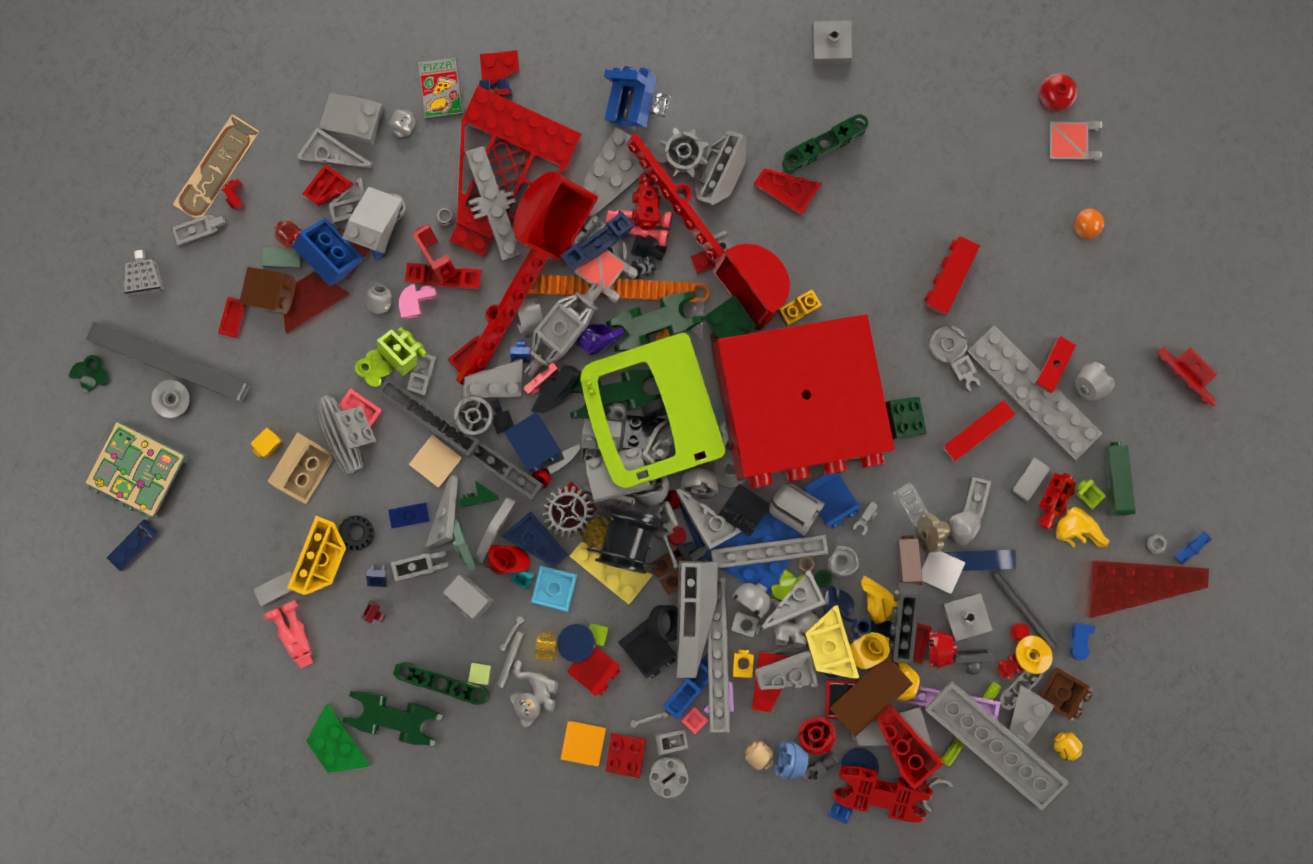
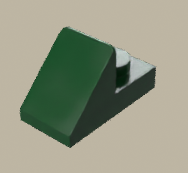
M475 480L478 495L475 496L474 493L465 494L463 499H459L460 507L463 508L500 499L498 495Z

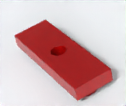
M1059 336L1035 384L1049 393L1054 392L1076 345Z

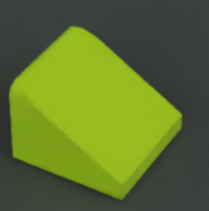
M590 623L589 629L594 635L596 645L604 646L609 627Z

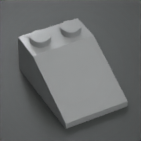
M329 93L319 129L373 145L384 108L380 103L363 98Z
M368 187L348 220L342 238L385 253L404 199Z

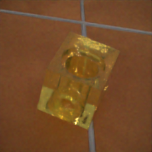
M542 632V635H537L534 659L555 660L557 637H553V633Z

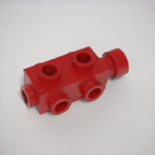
M649 174L639 176V187L632 195V203L636 204V209L632 211V220H635V226H640V229L645 231L654 228L660 222L661 217L660 212H658L661 196L658 195V188L652 187L654 183L651 181Z
M1064 472L1062 475L1054 473L1039 505V508L1045 511L1043 517H1040L1037 523L1039 526L1052 530L1055 524L1053 522L1055 517L1060 518L1066 512V504L1075 493L1074 487L1076 483L1073 481V476Z

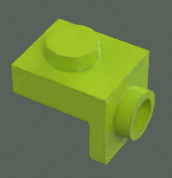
M1092 479L1087 482L1083 480L1077 486L1078 491L1075 495L1093 510L1106 495L1093 484L1094 481Z

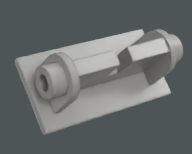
M595 214L592 217L589 216V219L582 226L584 228L583 231H579L571 247L575 244L577 246L605 227L606 224L600 221Z

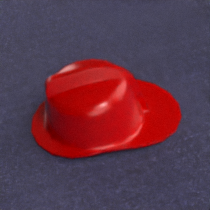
M493 545L488 550L486 567L490 568L497 575H505L509 572H524L530 565L528 554L519 547Z

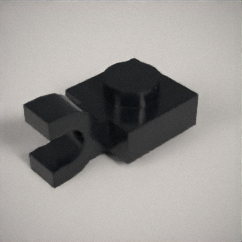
M637 234L631 253L642 258L653 256L662 261L667 247L654 246V240Z
M499 399L491 401L496 414L493 415V425L498 435L513 427L514 423L509 410L503 412Z

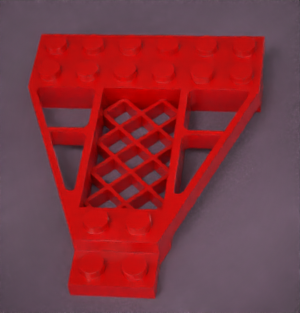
M477 86L461 122L457 225L449 242L484 257L494 236L487 216L474 220L473 216L480 212L472 213L471 208L466 206L468 200L470 201L472 198L480 196L479 193L470 196L475 186L474 178L466 194L462 193L464 156H466L464 151L465 126L469 125L492 136L486 149V154L488 157L491 149L493 150L495 158L489 160V163L497 161L500 171L493 174L494 176L498 174L503 176L505 183L499 185L498 189L506 186L508 192H511L509 185L517 182L513 191L514 195L507 198L510 200L516 198L522 184L525 183L529 186L532 184V182L525 179V176L534 157L560 167V170L556 173L562 174L566 170L582 134ZM496 138L502 141V142H499V143L494 144L495 141H496ZM507 143L519 150L510 153ZM505 144L508 154L498 157L494 147ZM522 152L525 162L515 165L512 155ZM525 152H527V153L530 154L528 160H527V157H526ZM510 157L513 166L502 169L499 160ZM525 165L521 176H519L517 168ZM514 169L518 179L507 182L504 172ZM516 211L512 215H508L510 222L514 219Z

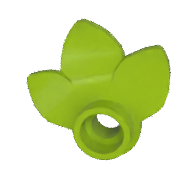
M378 349L369 351L365 358L358 360L355 364L357 375L364 377L366 383L372 387H381V377L388 376L393 371V367L383 360L384 356ZM363 364L368 366L367 371L362 370L361 366Z
M784 570L779 579V584L771 586L774 597L783 600L805 574L795 578L789 571Z

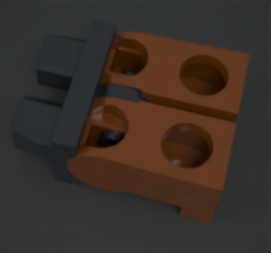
M693 541L672 549V553L679 565V561H693L690 554L698 549ZM666 553L651 562V564L659 567L658 569L651 568L657 579L672 569L675 570L659 581L669 596L678 589L679 566L674 568L669 553ZM701 556L695 561H705V559Z

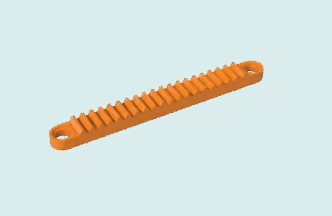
M541 274L537 276L534 281L535 285L529 290L528 294L570 297L575 295L576 292L585 294L592 285L580 277ZM617 278L610 288L619 294V299L658 301L660 298L671 294L696 291L698 288H702L706 292L704 298L699 299L695 297L686 302L700 304L706 302L710 295V290L705 284ZM600 293L599 296L597 297V298L609 299V298L606 297L603 293Z

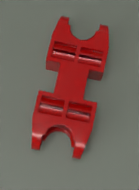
M845 766L840 769L839 777L847 781L846 783L851 786L834 790L832 797L837 803L863 812L868 811L869 805L888 809V818L905 822L920 823L925 820V810L918 807L919 805L915 803L932 798L933 790L929 786L922 783L914 790L908 783H906V786L904 785L907 781L903 777L898 776L896 784L877 780V771L855 766Z

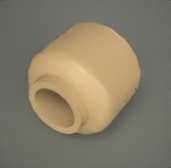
M762 741L752 742L745 750V760L756 770L768 769L774 762L772 759L773 750Z

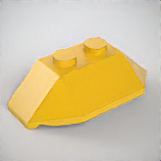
M319 516L315 517L288 584V589L307 595L333 583L346 551V546L334 522Z

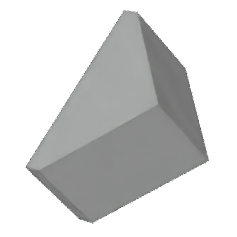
M685 729L655 734L659 755L688 749Z

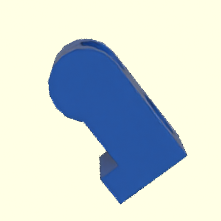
M1072 623L1070 654L1074 659L1084 660L1089 656L1088 637L1089 633L1094 634L1095 626Z

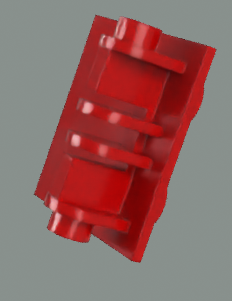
M611 733L605 772L640 778L646 739Z

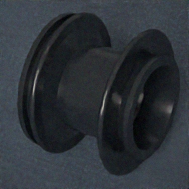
M600 504L603 511H597L596 514L606 518L609 523L602 550L587 548L588 552L600 555L599 558H595V562L641 574H646L644 567L658 569L657 565L647 563L645 559L652 532H667L668 529L664 528L663 524H668V521L642 512Z

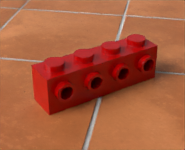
M959 236L957 240H952L948 248L951 252L948 257H944L940 265L943 269L933 279L932 283L935 286L932 291L928 290L924 298L926 308L943 316L948 314L980 245L962 236Z

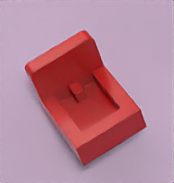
M232 179L225 184V188L222 191L228 197L226 199L228 205L232 209L235 207L240 211L245 206L234 191L243 184L238 179Z

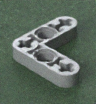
M510 497L506 498L484 534L474 557L475 561L481 564L484 563L488 556L489 548L493 545L499 530L512 512L516 500Z

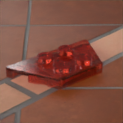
M312 272L296 282L291 309L287 314H284L286 333L289 334L350 295L349 292L336 284L330 287L316 272Z

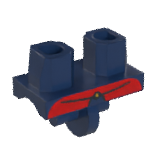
M507 78L497 79L498 89L491 90L490 80H480L479 82L480 87L501 97L513 96Z

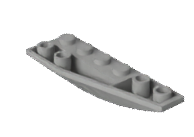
M679 561L677 678H696L717 602V561Z

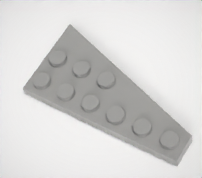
M617 127L613 130L580 185L598 196V200L589 214L591 217L593 214L597 215L606 208L609 203L634 184L640 175L647 172L640 166L635 154H631L628 149L627 143L631 135ZM646 145L657 161L664 156L662 153Z

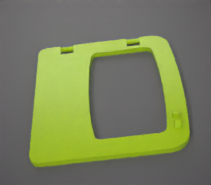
M679 333L591 362L582 370L580 379L592 428L611 479L619 487L631 488L720 459L725 455L726 448L691 339L686 333ZM645 362L652 371L665 405L676 453L671 458L628 471L620 459L608 426L600 396L598 379L603 375ZM705 451L707 458L696 461L694 455ZM648 471V477L638 479L637 473Z

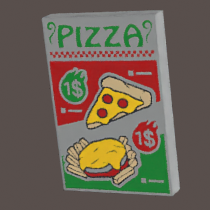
M456 58L418 62L425 119L462 115L463 109Z

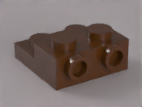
M1056 667L1039 696L1054 705L1052 710L1073 722L1074 719L1078 720L1083 713L1081 707L1084 702L1088 703L1093 693L1089 685Z

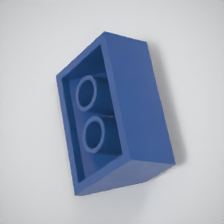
M324 218L300 232L292 247L332 287L343 280L364 258Z

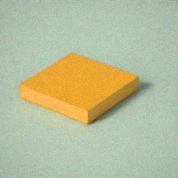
M568 721L561 760L599 767L606 728Z

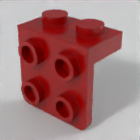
M595 646L591 657L580 663H573L568 669V674L586 687L595 697L598 694L602 696L609 687L606 685L609 679L614 680L620 673L618 669L620 665Z

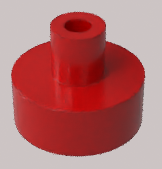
M546 468L540 469L531 475V477L544 485L542 489L546 488L551 482L550 472Z

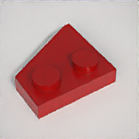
M517 50L480 54L482 80H490V86L492 87L497 83V79H504L518 72Z
M324 164L302 194L317 206H320L352 188L354 184Z

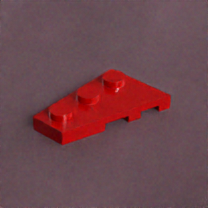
M764 168L753 185L794 212L802 215L822 183Z
M759 652L757 669L791 656ZM755 677L751 710L771 712L782 689L761 690Z

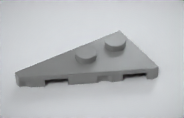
M316 127L296 156L297 159L368 169L372 167V163L318 127Z
M450 476L425 548L432 550L453 539L458 477Z
M681 489L675 491L708 550L741 532L739 528H735L726 522V519L716 515L709 507L693 499L686 491Z
M810 570L806 572L800 582L794 586L793 590L761 626L763 631L825 606L824 598Z

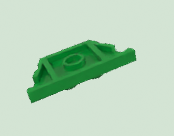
M330 704L325 705L306 740L327 773L369 767L371 764Z

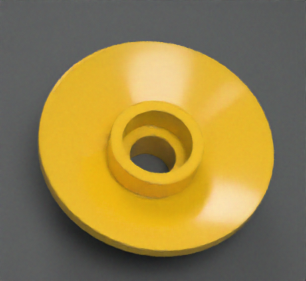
M1027 636L1016 647V659L1025 671L1032 674H1040L1050 667L1052 651L1042 638Z

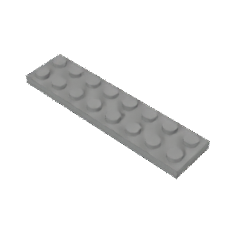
M995 325L967 351L980 367L1074 461L1103 434L1057 387L1054 392L1049 393L1035 384L1041 371Z
M950 681L925 707V711L1040 810H1043L1069 784L1061 774L953 681Z

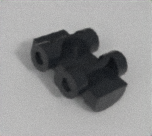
M650 257L642 258L643 262L641 263L639 259L632 261L630 266L638 271L636 280L644 278L643 274L645 273L647 277L654 275L653 271H656L654 259L650 260Z

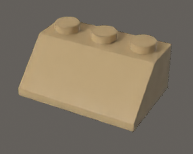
M297 432L267 482L307 504L335 457L332 452Z

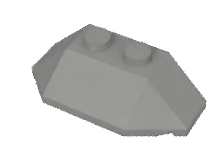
M728 131L725 133V136L719 138L709 147L705 155L708 164H701L694 179L697 200L714 205L731 195L746 163V139L742 134Z

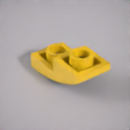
M810 290L781 307L778 313L788 327L821 307L822 304L814 291Z

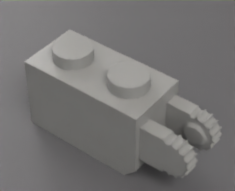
M445 551L434 554L427 553L391 562L395 582L434 573L436 570L449 567L448 563L445 562L436 566L433 565L432 559L444 557L446 555Z

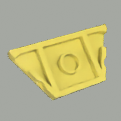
M837 605L805 633V637L817 672L856 679L859 678Z

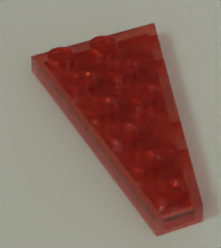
M1093 560L1089 618L1208 588L1209 568Z

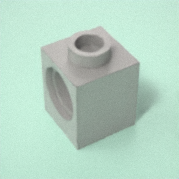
M736 612L730 630L753 637L754 634L758 635L761 624L758 623L759 619ZM746 619L752 624L751 629L748 631H744L741 628V622Z

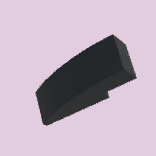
M563 365L556 378L547 379L531 411L533 413H545L562 402L576 387L582 372L573 366Z

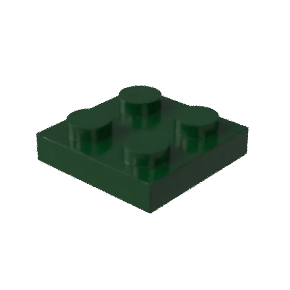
M735 295L703 317L718 339L745 335L757 327Z

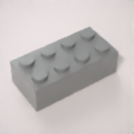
M458 575L443 592L446 595L444 599L452 606H459L461 608L459 612L466 619H479L494 602L466 575Z

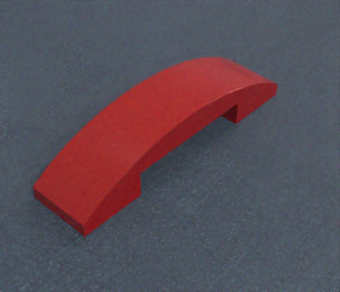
M407 262L405 282L447 288L480 289L482 270L455 268L458 275L441 284L431 266Z

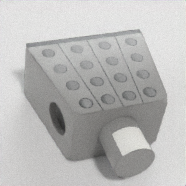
M144 250L134 251V262L125 264L124 294L131 297L165 291L156 262L152 259L146 260Z

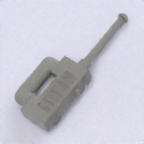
M665 501L646 507L647 514L664 519L663 512L666 513L669 522L668 524H663V527L668 529V531L655 532V537L664 541L674 565L673 567L678 568L679 565L675 560L667 538L668 535L673 533L672 529L678 525L670 503Z

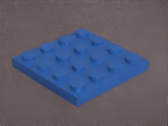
M768 509L751 536L741 531L714 548L707 549L703 558L707 561H712L711 550L797 539L804 538L805 536L773 517ZM791 559L720 569L744 583H752L754 585L760 583L767 588L766 593L770 596L772 592L771 586L777 584Z

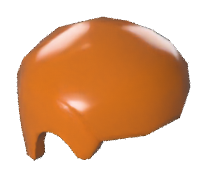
M1092 208L1081 211L1073 224L1076 234L1086 240L1096 238L1105 226L1104 217L1099 211Z

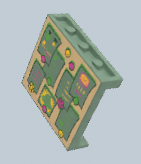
M116 421L85 484L89 485V490L97 494L100 491L107 494L105 498L113 502L117 500L123 502V507L131 511L134 508L141 511L140 515L147 519H151V517L158 518L156 514L182 463H186L189 456Z

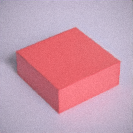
M693 707L681 721L696 734L708 719Z

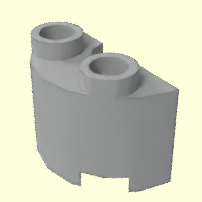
M537 296L524 299L515 315H519L521 323H517L520 335L524 334L525 338L532 337L534 330L544 319Z

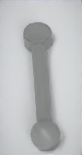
M519 616L516 618V624L503 645L499 646L500 652L506 651V646L518 626L524 622L523 617Z
M664 710L660 714L639 721L633 720L630 725L632 728H636L642 723L661 717L667 718L669 712Z

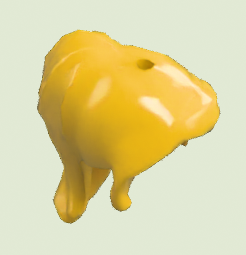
M1072 507L1068 510L1066 516L1058 522L1056 529V538L1058 540L1066 541L1072 547H1075V543L1070 538L1077 537L1083 543H1086V538L1082 536L1085 535L1097 547L1107 548L1110 542L1109 539L1103 535L1097 522L1083 509Z

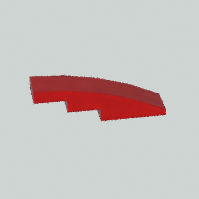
M1003 400L942 448L952 461L955 462L1016 414L1006 401Z

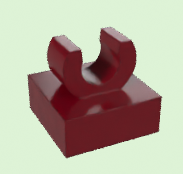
M370 600L361 618L369 623H372L374 618L382 622L385 615L378 611L380 606Z

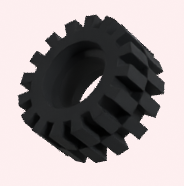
M349 516L339 525L338 531L348 549H365L371 544L372 538H374L373 525L362 516ZM358 525L363 529V536L355 541L350 538L349 530L352 526Z

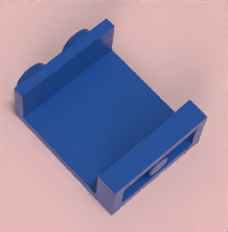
M841 473L823 475L803 488L805 492L825 503L819 515L826 527L832 526V528H835L843 523L841 519L848 515L851 518L859 513L857 509L861 507L841 478Z

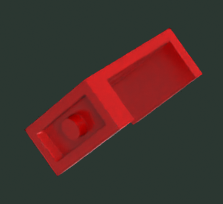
M429 224L419 227L416 232L412 233L441 284L458 275L447 254L434 262L426 249L438 242Z

